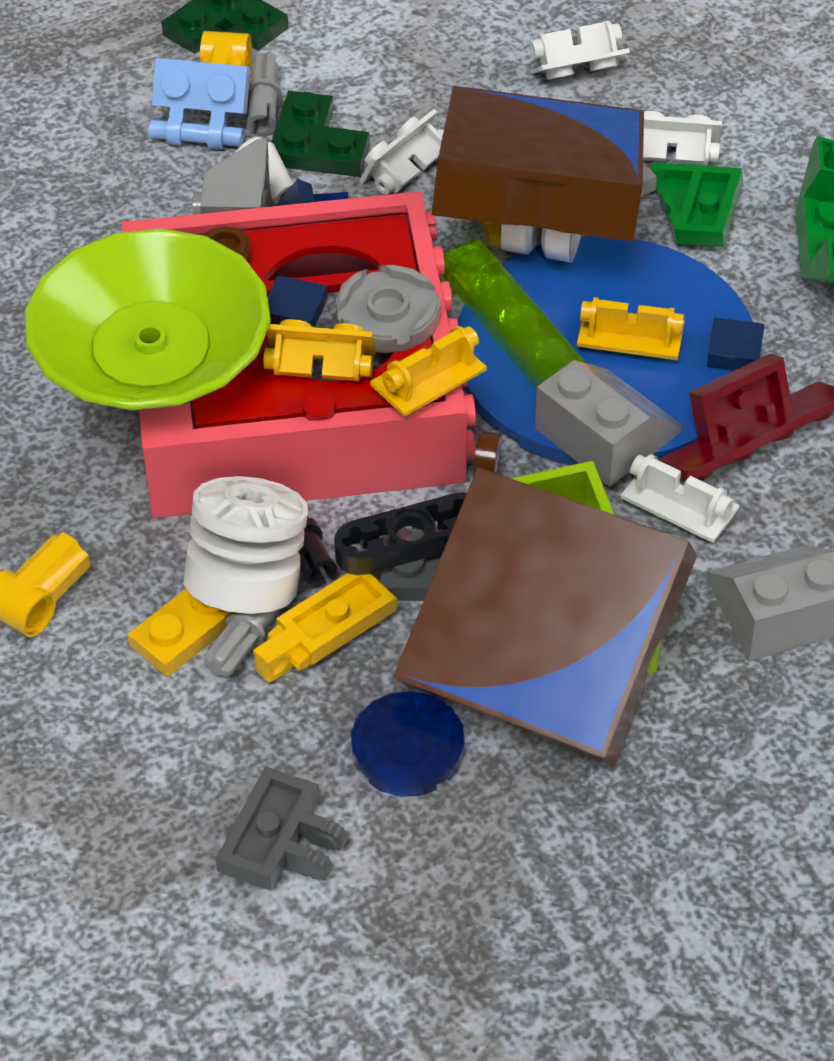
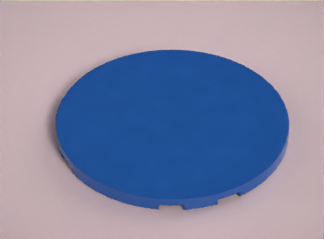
M594 236L581 237L576 255L572 263L547 259L542 251V245L535 247L529 255L518 254L491 271L476 286L465 302L458 319V326L463 328L469 326L477 333L479 344L474 347V355L487 366V371L469 380L468 386L464 388L468 394L473 395L477 413L494 430L500 428L506 434L518 440L519 446L527 451L560 463L574 465L579 463L535 429L537 386L574 360L608 369L683 425L682 433L653 454L659 459L698 440L689 392L735 371L733 369L707 366L714 317L753 322L738 294L726 281L699 261L671 248L634 239L632 242ZM593 297H598L599 300L629 303L628 313L637 314L639 305L666 309L670 307L675 308V313L684 314L685 320L678 360L577 347L582 322L580 321L582 302H592Z

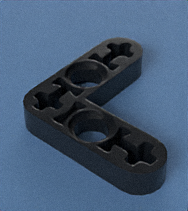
M453 493L343 524L336 531L334 537L337 565L348 574L366 575L443 554L457 519L454 517L458 516L467 493ZM434 521L438 522V530L442 529V531H435ZM414 526L422 529L425 535L416 541H406L399 538L396 533L404 527ZM386 535L387 546L383 545V537L380 538V536ZM360 543L361 547L367 550L358 552L357 548L351 545Z

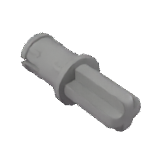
M269 52L265 55L256 54L253 57L251 82L249 83L248 91L249 110L246 124L248 130L252 133L255 130V121L257 120L256 135L266 136L275 131L277 126L276 105L282 98V91L278 85L279 65L275 62V55Z
M284 607L273 612L256 614L231 612L226 619V629L204 656V663L211 669V673L218 677L221 675L231 676L252 647L260 646L266 639L265 630Z

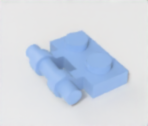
M155 58L152 105L170 107L168 121L151 119L149 137L164 139L168 145L182 146L183 142L186 141L207 143L210 149L223 150L225 145L240 147L244 141V129L227 126L228 112L247 114L250 67ZM187 109L211 111L209 125L186 123Z

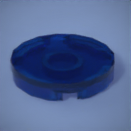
M416 691L393 692L372 701L358 714L351 731L352 759L358 772L360 769L361 773L368 778V783L377 790L400 797L420 796L437 790V784L444 782L447 778L449 782L458 773L465 754L463 724L453 708L435 696Z

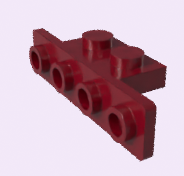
M768 354L689 392L698 440L660 458L659 461L680 470V478L684 481H687L690 476L698 480L707 479L713 474V470L732 461L747 459L753 455L754 450L772 441L787 439L794 434V430L812 421H821L831 417L834 413V386L823 382H815L790 394L784 358Z

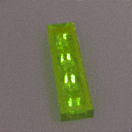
M480 239L443 254L445 273L442 277L449 281L451 288L536 390L537 386L572 361L576 360L586 363Z

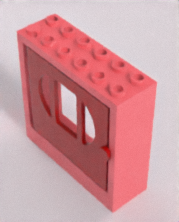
M422 191L121 222L122 232L164 228L204 235L211 229L223 226L242 230L250 239L251 261L249 265L266 285L267 297L277 275L327 285V292L332 293L339 292L342 284L357 272L366 269L367 274L379 272V266L396 265L412 268L428 277L435 286V292L439 296L441 305V318L436 331L423 344L406 351L394 352L383 365L372 371L371 377L361 376L360 382L349 380L323 381L307 377L274 375L273 369H264L265 348H275L270 347L266 334L257 357L225 387L192 400L196 429H193L190 402L180 406L139 410L152 518L192 514L194 491L202 483L222 477L243 476L262 478L283 484L299 493L305 501L466 483L467 461H474L475 458L472 429L467 430V427L476 425L473 395H465L462 387L468 386V381L406 417L370 385L371 380L387 371L389 363L394 360L401 361L423 348L426 350L431 348L435 341L445 337L452 328L458 326L456 318L447 317L446 312H452L451 289L449 281L441 282L439 276H444L445 273L443 251L441 245H432V241H437L436 217L431 215L432 211H425Z

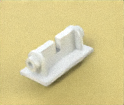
M607 20L602 23L578 27L577 33L580 45L576 46L573 45L570 29L538 34L536 40L530 41V51L534 59L540 58L541 66L532 69L531 74L546 72L547 80L573 75L572 66L589 63L590 71L617 66L616 57L630 53L629 48L617 50L616 42L622 41L620 25L618 23L611 24Z
M433 109L421 120H418L415 116L410 118L395 135L396 139L389 145L385 141L377 144L364 160L368 166L359 182L363 185L373 177L379 192L384 195L389 193L396 194L420 173V170L410 159L423 171L437 161L444 132L442 129L436 130L431 125L437 111Z
M644 111L643 161L666 162L667 146L677 147L675 163L708 166L709 161L718 162L722 121L711 120L704 115H689L685 118L665 117L663 114L655 111Z
M639 454L635 458L630 469V473L635 475V477L621 494V499L712 543L715 542L740 507V505L734 503V499L727 496L726 489H717L692 476L687 481H684L680 478V470L657 460V456L653 454L647 457Z

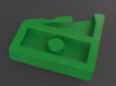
M652 162L651 171L657 176L655 190L676 244L724 247L743 185L742 168Z

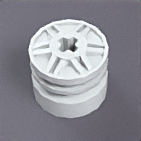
M243 476L222 477L202 483L193 494L189 532L192 539L187 544L183 585L190 595L208 606L227 612L256 614L273 612L288 606L297 593L301 565L298 551L304 544V528L306 527L308 516L307 502L299 493L283 484L262 478Z

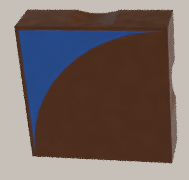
M453 85L438 156L431 215L503 225L534 226L564 233L633 242L643 186L644 110Z
M477 467L393 678L410 689L481 716H492L527 729L543 740L615 767L645 691V680L651 658L657 645L669 630L697 554L687 540Z

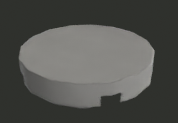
M384 265L379 266V272L367 274L366 269L355 273L342 284L336 297L338 324H354L364 328L367 332H373L376 352L406 351L423 344L436 331L441 318L440 299L435 292L434 284L428 277L412 268Z

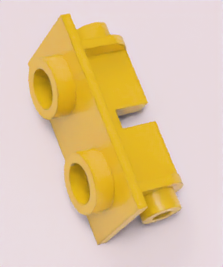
M593 297L592 302H582L580 321L582 322L577 347L678 360L685 320L684 314L675 313V308L670 307L666 309L639 305L637 314L628 313L629 303L599 300L598 297Z
M288 319L281 321L280 325L270 324L266 334L270 347L275 348H265L264 369H273L274 375L312 378L314 359H323L322 378L360 382L361 376L371 377L373 356L369 355H376L373 332H367L358 325L342 323L334 325L333 329L315 328L305 321Z
M456 326L450 330L448 335L435 341L431 348L427 350L423 348L401 361L394 360L389 363L387 371L371 380L370 385L406 417L487 371V366L474 355V347L479 344L478 335L469 326L465 328Z

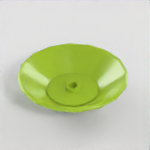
M164 228L114 233L74 249L40 278L24 310L26 348L49 381L84 402L130 411L180 406L225 387L257 357L271 323L266 285L242 255L207 236Z

